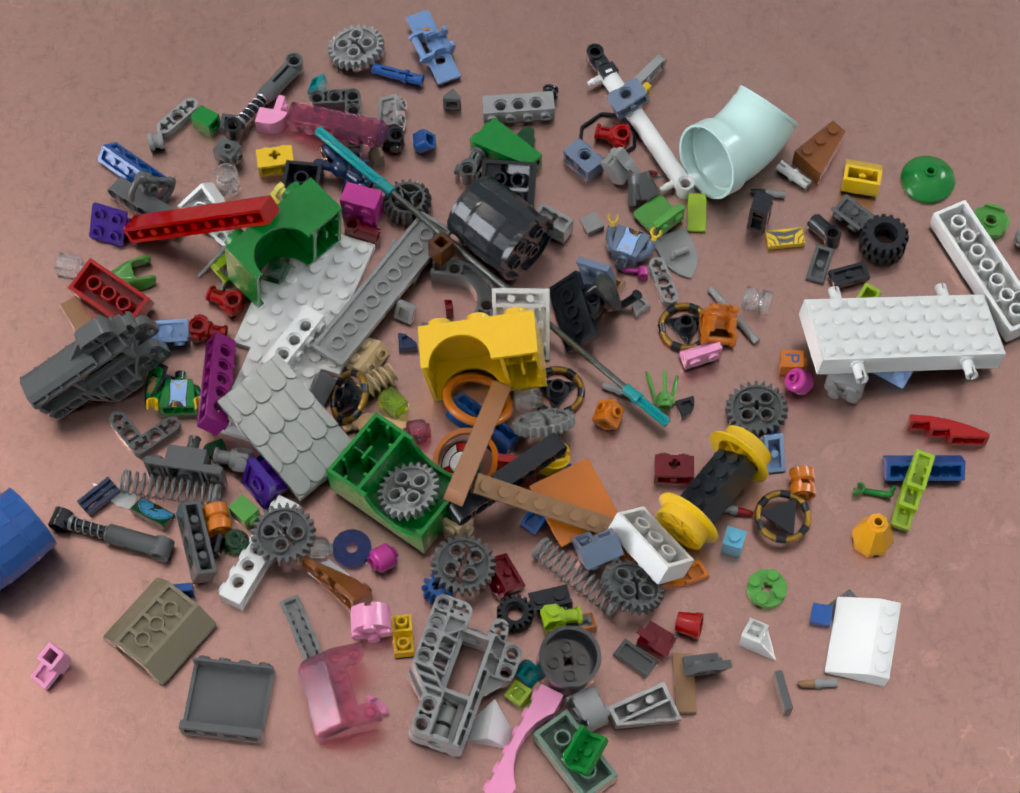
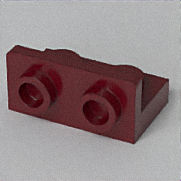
M507 553L495 556V561L493 562L496 563V569H494L495 576L491 577V584H488L493 594L501 601L507 594L523 590L526 585Z

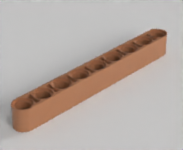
M493 380L448 485L444 500L463 506L506 403L511 386Z

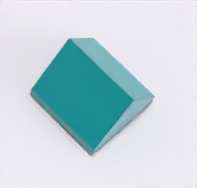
M323 73L312 79L307 90L309 94L316 90L326 89L328 81Z

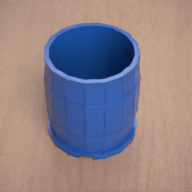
M10 487L0 494L1 591L25 574L57 545L56 540L37 514Z

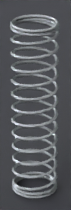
M125 469L122 473L120 480L121 494L128 493L129 495H132L133 493H135L136 496H139L142 493L143 497L145 498L149 495L153 499L157 495L159 500H161L164 497L166 501H169L172 497V500L174 502H176L178 499L180 500V502H185L186 499L187 501H189L188 495L191 487V479H189L187 482L186 498L184 499V501H181V493L184 484L183 478H181L179 483V495L177 499L174 500L173 493L176 486V477H173L171 485V496L169 497V499H167L166 491L169 482L168 476L165 477L164 481V494L161 498H159L158 491L161 485L160 474L158 475L156 482V494L154 495V497H152L151 489L154 481L153 473L150 475L149 478V492L146 496L143 493V489L146 483V472H144L142 476L141 492L139 494H136V487L139 480V472L137 471L135 473L133 485L134 490L132 491V493H129L128 490L131 482L132 472L131 470ZM127 473L126 486L124 489V479ZM196 480L194 485V497L192 501L196 500L199 484L198 480ZM205 481L202 484L200 503L202 502L203 506H205L203 502V497L206 489ZM213 482L210 484L209 499L206 505L211 503V496L212 502L220 501L222 492L220 483H216L215 486Z
M548 537L543 538L534 548L531 554L532 558L539 559L540 564L545 563V568H551V572L557 573L558 578L564 577V583L570 581L569 585L571 588L576 586V592L582 591V597L588 596L589 602L594 600V606L600 605V611L607 609L606 615L612 616L618 609L614 607L616 605L615 602L602 609V605L608 597H604L596 605L598 596L604 590L600 589L597 596L589 600L591 593L600 584L601 578L597 580L586 595H583L584 590L594 579L595 574L591 575L582 589L577 590L589 570H586L578 582L571 586L573 578L580 572L583 564L576 569L569 580L565 581V577L575 566L577 560L570 564L565 574L559 576L560 570L570 560L571 555H568L560 568L553 572L554 565L562 558L565 550L560 552L551 566L547 567L548 560L557 552L559 546H556L551 551L547 560L541 562L542 556L553 544V541L549 542ZM544 543L543 547H542V548L540 549V551L536 554V552L538 551V549L540 548V546Z

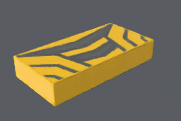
M802 227L769 230L765 233L768 250L805 246Z

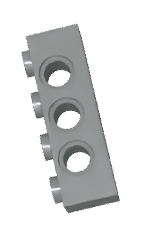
M553 91L482 96L484 124L490 122L493 118H496L501 123L555 119Z

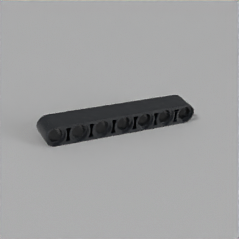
M551 433L489 477L519 486L561 457L568 447L556 433ZM469 490L463 506L451 503L446 511L459 526H462L497 501L470 493L471 490Z

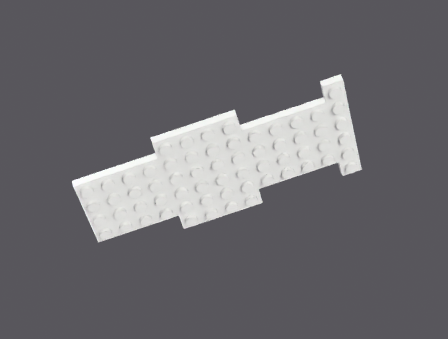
M341 234V240L309 267L298 260L290 259L279 285L261 280L260 298L264 304L257 308L251 302L234 339L236 341L235 346L248 349L249 352L233 388L262 366L261 360L305 305L324 315L326 327L330 324L358 290L374 253L375 244ZM312 346L305 350L302 359L296 362L292 369L308 389L316 373L324 372L340 377L343 371L341 367L314 351ZM228 416L229 424L220 433L250 442Z

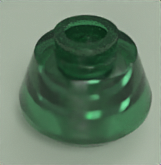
M239 529L228 531L224 536L223 548L229 554L239 555L249 545L247 533Z

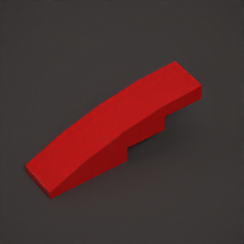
M910 414L907 421V430H927V437H947V444L986 445L990 434L983 430L951 419Z

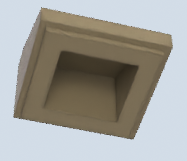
M381 143L375 144L368 153L371 168L385 165Z

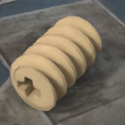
M389 363L385 364V369L380 366L378 367V372L372 370L371 375L365 374L369 385V394L372 397H375V390L380 394L382 393L381 387L388 390V383L394 387V380L398 381L397 375ZM358 379V383L355 381V384L361 393V383Z

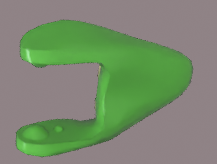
M147 255L126 261L111 271L137 290L147 289L156 282L155 275L137 278L133 273L132 267L142 266L151 261L150 256Z

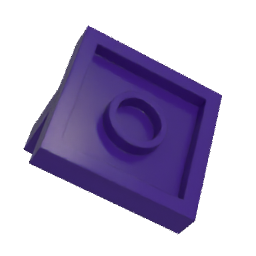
M255 457L247 460L241 483L260 506L266 510L270 507L273 498L288 491L289 487L265 459L260 462Z

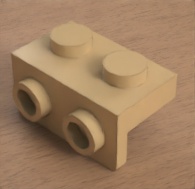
M367 338L345 367L348 370H359L364 375L367 373L371 375V371H377L390 352L382 341Z
M444 517L442 520L444 537L446 539L450 537L452 540H455V534L460 539L464 533L467 538L470 537L474 530V520L471 519L464 525L459 526L456 522L454 523Z

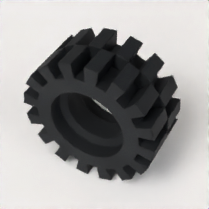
M511 594L510 598L505 596L504 601L501 599L497 606V619L507 621L509 624L508 631L511 630L512 634H516V631L522 633V629L527 630L528 625L532 623L533 607H531V602H527V598H521L519 594L517 597H514V594ZM517 607L521 609L523 615L519 620H511L507 616L508 610Z

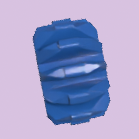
M430 573V579L425 578L423 580L425 585L421 586V590L424 592L423 598L428 599L429 604H432L442 594L453 597V590L450 589L446 593V586H443L442 590L439 589L440 581L435 582L433 574ZM446 600L438 601V604L440 602H443L445 605H447L448 603Z

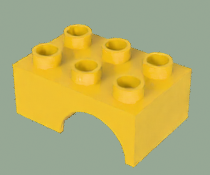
M512 307L507 309L502 315L489 316L486 313L476 312L468 315L466 320L451 322L446 318H435L430 320L428 325L418 326L421 370L434 402L442 401L443 388L453 376L470 369H479L492 374L499 382L511 386L510 391L548 386L544 346L534 310L527 311L523 307Z

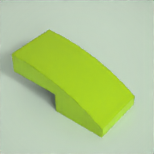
M515 680L504 697L523 712L525 707H530L533 701L531 700L533 691Z

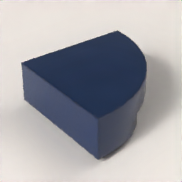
M398 333L399 353L418 352L417 343L406 334Z

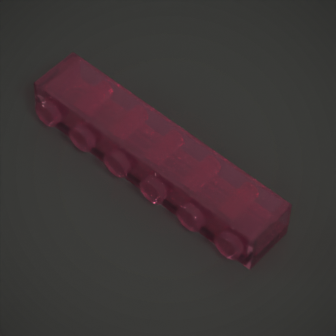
M297 102L291 103L284 118V121L292 131H303L313 135L315 130L322 126L339 141L346 140L353 144L361 143L371 148H374V146L382 148L390 130L382 119Z

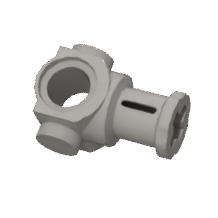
M215 447L213 463L228 464L229 468L233 471L244 473L247 460L253 457L252 449L242 447L234 448L231 451L220 450L219 447Z

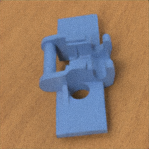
M429 10L406 17L413 32L409 35V40L413 42L420 56L421 64L427 63L438 86L461 78V74L451 56L455 51L456 45L454 41L449 42L447 27L444 25L442 30L439 31ZM421 43H426L430 53H425ZM442 58L445 60V62L443 64H437L436 60Z

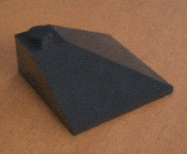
M482 159L481 178L492 176L534 207L537 163Z

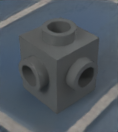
M222 137L213 149L215 160L223 166H229L233 169L236 164L242 161L241 145L236 141Z

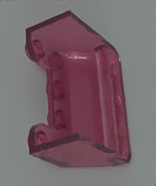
M361 642L327 649L302 661L298 666L297 673L313 733L319 740L324 741L372 730L383 721L376 704L364 703L357 705L347 666L358 664L363 659L364 652Z

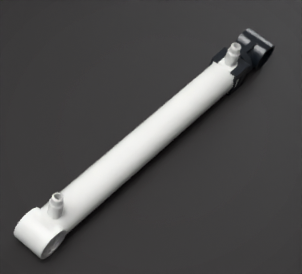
M596 43L590 44L586 50V63L594 69L597 76L587 81L588 86L600 83L602 87L607 88L609 93L622 87L625 83L618 74L619 70L613 61L610 62L607 59L603 47ZM641 107L627 115L626 118L670 180L659 187L660 192L674 187L676 189L675 193L679 198L688 199V194L694 192V178L686 173Z

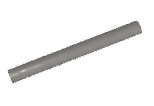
M714 286L708 289V292L717 302L729 305ZM737 314V325L754 345L759 343L760 339Z

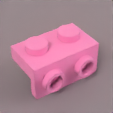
M720 342L702 344L680 351L679 357L686 370L720 359L723 348Z

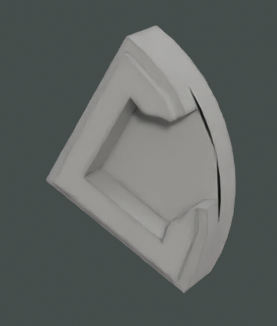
M643 297L632 304V313L636 319L649 310L651 306Z

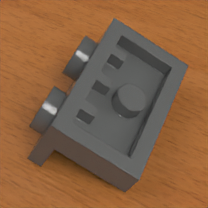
M717 652L682 657L685 677L716 674L733 668L731 659L723 660L722 657L718 656Z

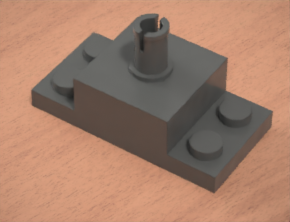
M190 435L187 447L168 444L165 458L159 455L145 456V467L149 477L152 473L154 474V479H157L160 474L163 481L168 476L170 482H172L173 477H176L177 483H180L181 478H183L184 484H187L188 480L191 479V485H195L196 480H198V486H202L205 481L206 487H210V484L213 482L214 486L216 483H220L223 490L227 488L228 482L223 467L211 463L207 450L198 449L201 441L199 436L195 435L193 439L194 436Z

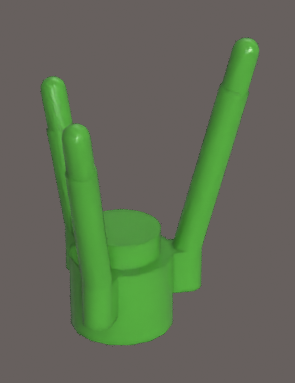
M664 370L663 391L659 392L657 396L650 374L646 371L645 374L653 397V405L657 406L659 410L672 409V406L675 405L674 399L679 376H675L670 395L667 392V372Z

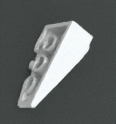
M213 182L201 183L177 206L180 209L226 201ZM235 229L208 234L223 246L228 235Z

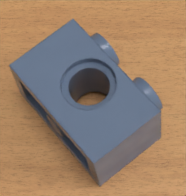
M637 77L633 80H628L622 87L611 91L606 96L609 106L619 120L650 101L647 91Z
M580 138L563 150V160L587 182L604 170L600 165V162L604 160L599 153H595L591 146Z

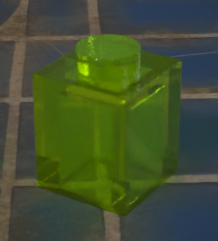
M390 386L379 394L378 405L392 419L397 420L408 409V400Z

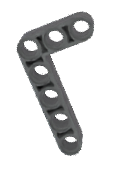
M347 88L316 90L310 93L309 101L312 112L316 114L345 112L346 123L363 126L362 102L359 90ZM346 138V147L363 160V142Z

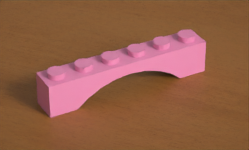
M541 684L539 689L535 688L531 696L533 701L530 707L526 706L521 715L523 720L520 725L516 724L513 729L512 736L514 737L511 743H506L502 751L504 756L501 762H496L492 770L494 773L492 779H488L483 787L484 793H516L514 769L520 748L536 728L555 718L564 701L563 694Z

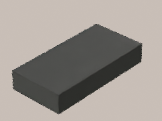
M626 638L613 653L615 658L645 679H647L658 664L657 660Z
M774 671L772 679L782 714L787 716L793 710L783 671Z

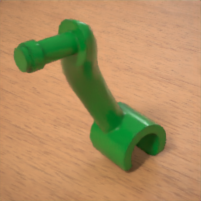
M858 482L857 486L861 491L853 488V494L857 497L863 494L892 497V493L897 487L894 485L890 491L865 488L864 483Z

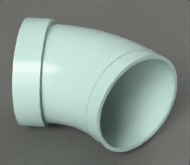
M740 85L736 94L732 96L730 101L716 116L703 119L690 125L683 131L679 143L682 166L686 173L694 178V187L699 192L706 194L707 197L712 199L724 198L741 189L746 181L766 167L782 150L799 124L758 94Z

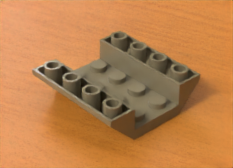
M157 577L107 631L103 639L117 650L121 649L146 669L152 678L163 686L217 626V623L195 601L173 584Z

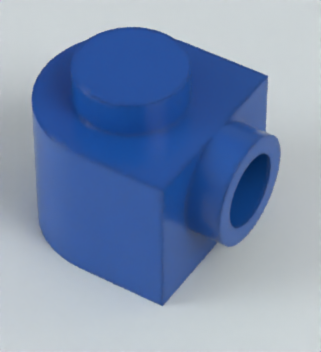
M425 129L418 130L413 134V147L419 153H424L436 146L435 134Z

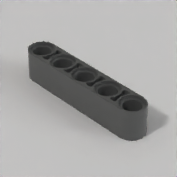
M119 177L107 190L112 198L138 214L174 210V208L153 195H145L139 188H137L135 193V201L129 202L128 192L132 183L123 177Z

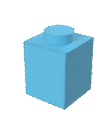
M727 526L721 553L740 558L747 531Z

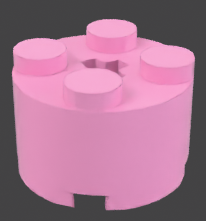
M371 602L370 606H364V603L353 606L351 608L352 639L368 640L369 643H378L381 638L391 636L392 620L390 606L382 602Z

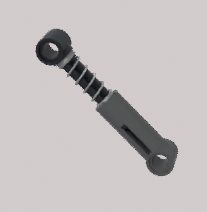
M293 52L288 54L285 58V63L256 92V98L252 99V103H248L247 108H243V112L238 113V116L229 117L225 120L224 130L227 139L231 141L242 139L247 122L252 121L251 118L256 116L259 107L269 105L295 77L303 74V58L299 53Z
M60 506L55 507L48 523L49 528L57 532L66 533L68 530H75L78 533L81 531L84 535L90 534L92 537L104 538L105 543L147 554L163 562L168 561L175 544L172 539L166 536H153L114 524L103 526L101 523L96 524L93 521L82 520L76 517L72 511Z

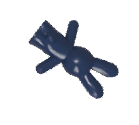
M327 144L323 146V150L333 162L330 163L323 159H315L313 163H322L323 170L332 172L337 178L345 179L343 190L347 182L368 188H373L375 185ZM364 158L362 160L367 165L370 163L369 158Z

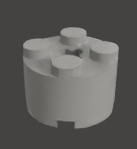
M854 373L828 374L824 388L830 398L838 399L841 397L850 403H857L858 399L862 396L866 383L861 384L860 380V384H857Z
M596 686L592 688L587 687L565 699V704L570 705L571 710H569V713L579 725L586 726L591 732L608 723V716L611 715L609 707L606 704L603 705L600 699V692Z

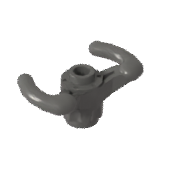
M140 171L135 175L134 181L129 188L128 200L129 202L135 201L137 188L145 195L151 196L156 194L159 188L168 186L164 195L159 199L165 203L175 189L176 179L171 176L155 177L149 172Z

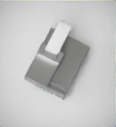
M624 147L612 148L606 157L603 158L604 160L600 162V165L613 184L623 185L632 173L634 175L642 173L636 167L635 161L628 155Z

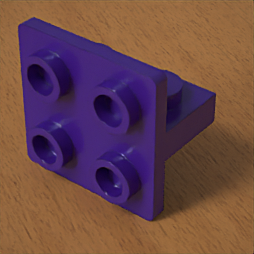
M96 202L93 203L89 237L123 246L125 243L123 228L131 219L128 218V212Z

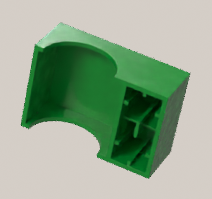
M311 177L302 185L298 182H293L284 190L281 196L283 200L277 204L280 211L269 225L249 227L245 231L242 228L235 229L224 242L226 245L228 279L257 308L264 304L260 298L259 278L262 276L260 271L268 263L277 259L290 258L298 260L309 267L341 240L342 207Z
M377 412L373 414L326 470L330 487L333 491L422 553L429 549L443 531L442 520L444 517L449 520L453 519L446 511L452 502L443 499L453 474L430 460L420 450L410 434ZM410 462L414 466L418 462H420L421 466L427 464L428 468L432 467L434 472H436L441 483L440 488L442 491L438 493L440 499H434L436 506L430 505L431 511L425 510L424 516L420 513L417 514L416 520L413 516H410L409 521L405 517L399 521L397 516L393 519L390 514L387 515L378 500L380 496L378 490L381 489L379 484L385 483L383 478H389L388 472L394 473L396 466L401 469L402 463L406 467L409 466Z

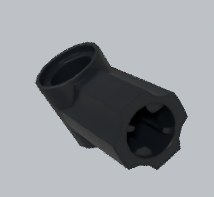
M820 214L813 215L807 222V227L823 240L826 247L837 248L840 244L841 229L836 225H831Z

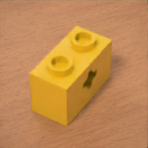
M292 145L264 147L256 150L260 178L284 174L286 160L294 161Z

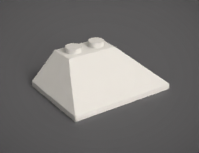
M492 288L493 316L502 315L507 309L512 307H523L527 311L534 310L544 346L545 360H549L550 289Z

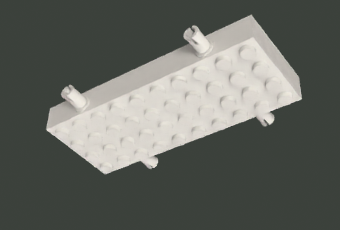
M939 283L935 286L934 289L937 296L842 298L840 288L836 286L835 290V286H832L828 289L830 299H804L799 312L816 373H854L857 384H860V380L861 384L868 381L866 373L954 369H964L966 379L970 380L971 377V380L978 377L976 369L998 368L1006 353L984 294L949 295L945 283Z

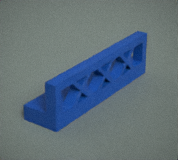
M117 142L102 145L97 161L131 183L134 181L135 175L140 171L149 172L155 177H166Z

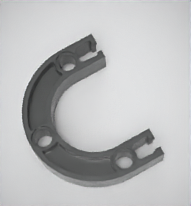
M450 259L443 266L435 260L432 261L433 268H431L430 272L432 283L457 285L467 289L477 301L474 313L482 312L493 316L492 288L494 286L489 277L473 264L465 261ZM422 322L421 326L428 325V323Z

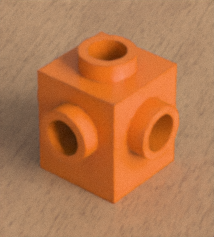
M614 399L601 400L596 405L592 421L603 430L617 429L625 409Z

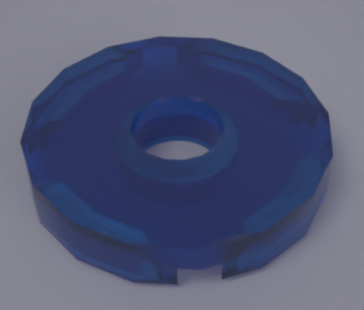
M349 529L339 533L332 545L335 560L347 568H355L365 564L372 550L371 541L368 536L356 529ZM355 545L358 548L355 552L350 553L347 551V547Z

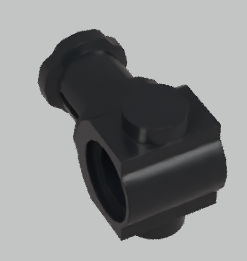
M391 126L388 130L386 129L381 144H384V147H388L391 152H401L405 147L403 127ZM370 129V130H372V131H371V133H369V134H370V135H369V138H370L372 132L374 131V129Z

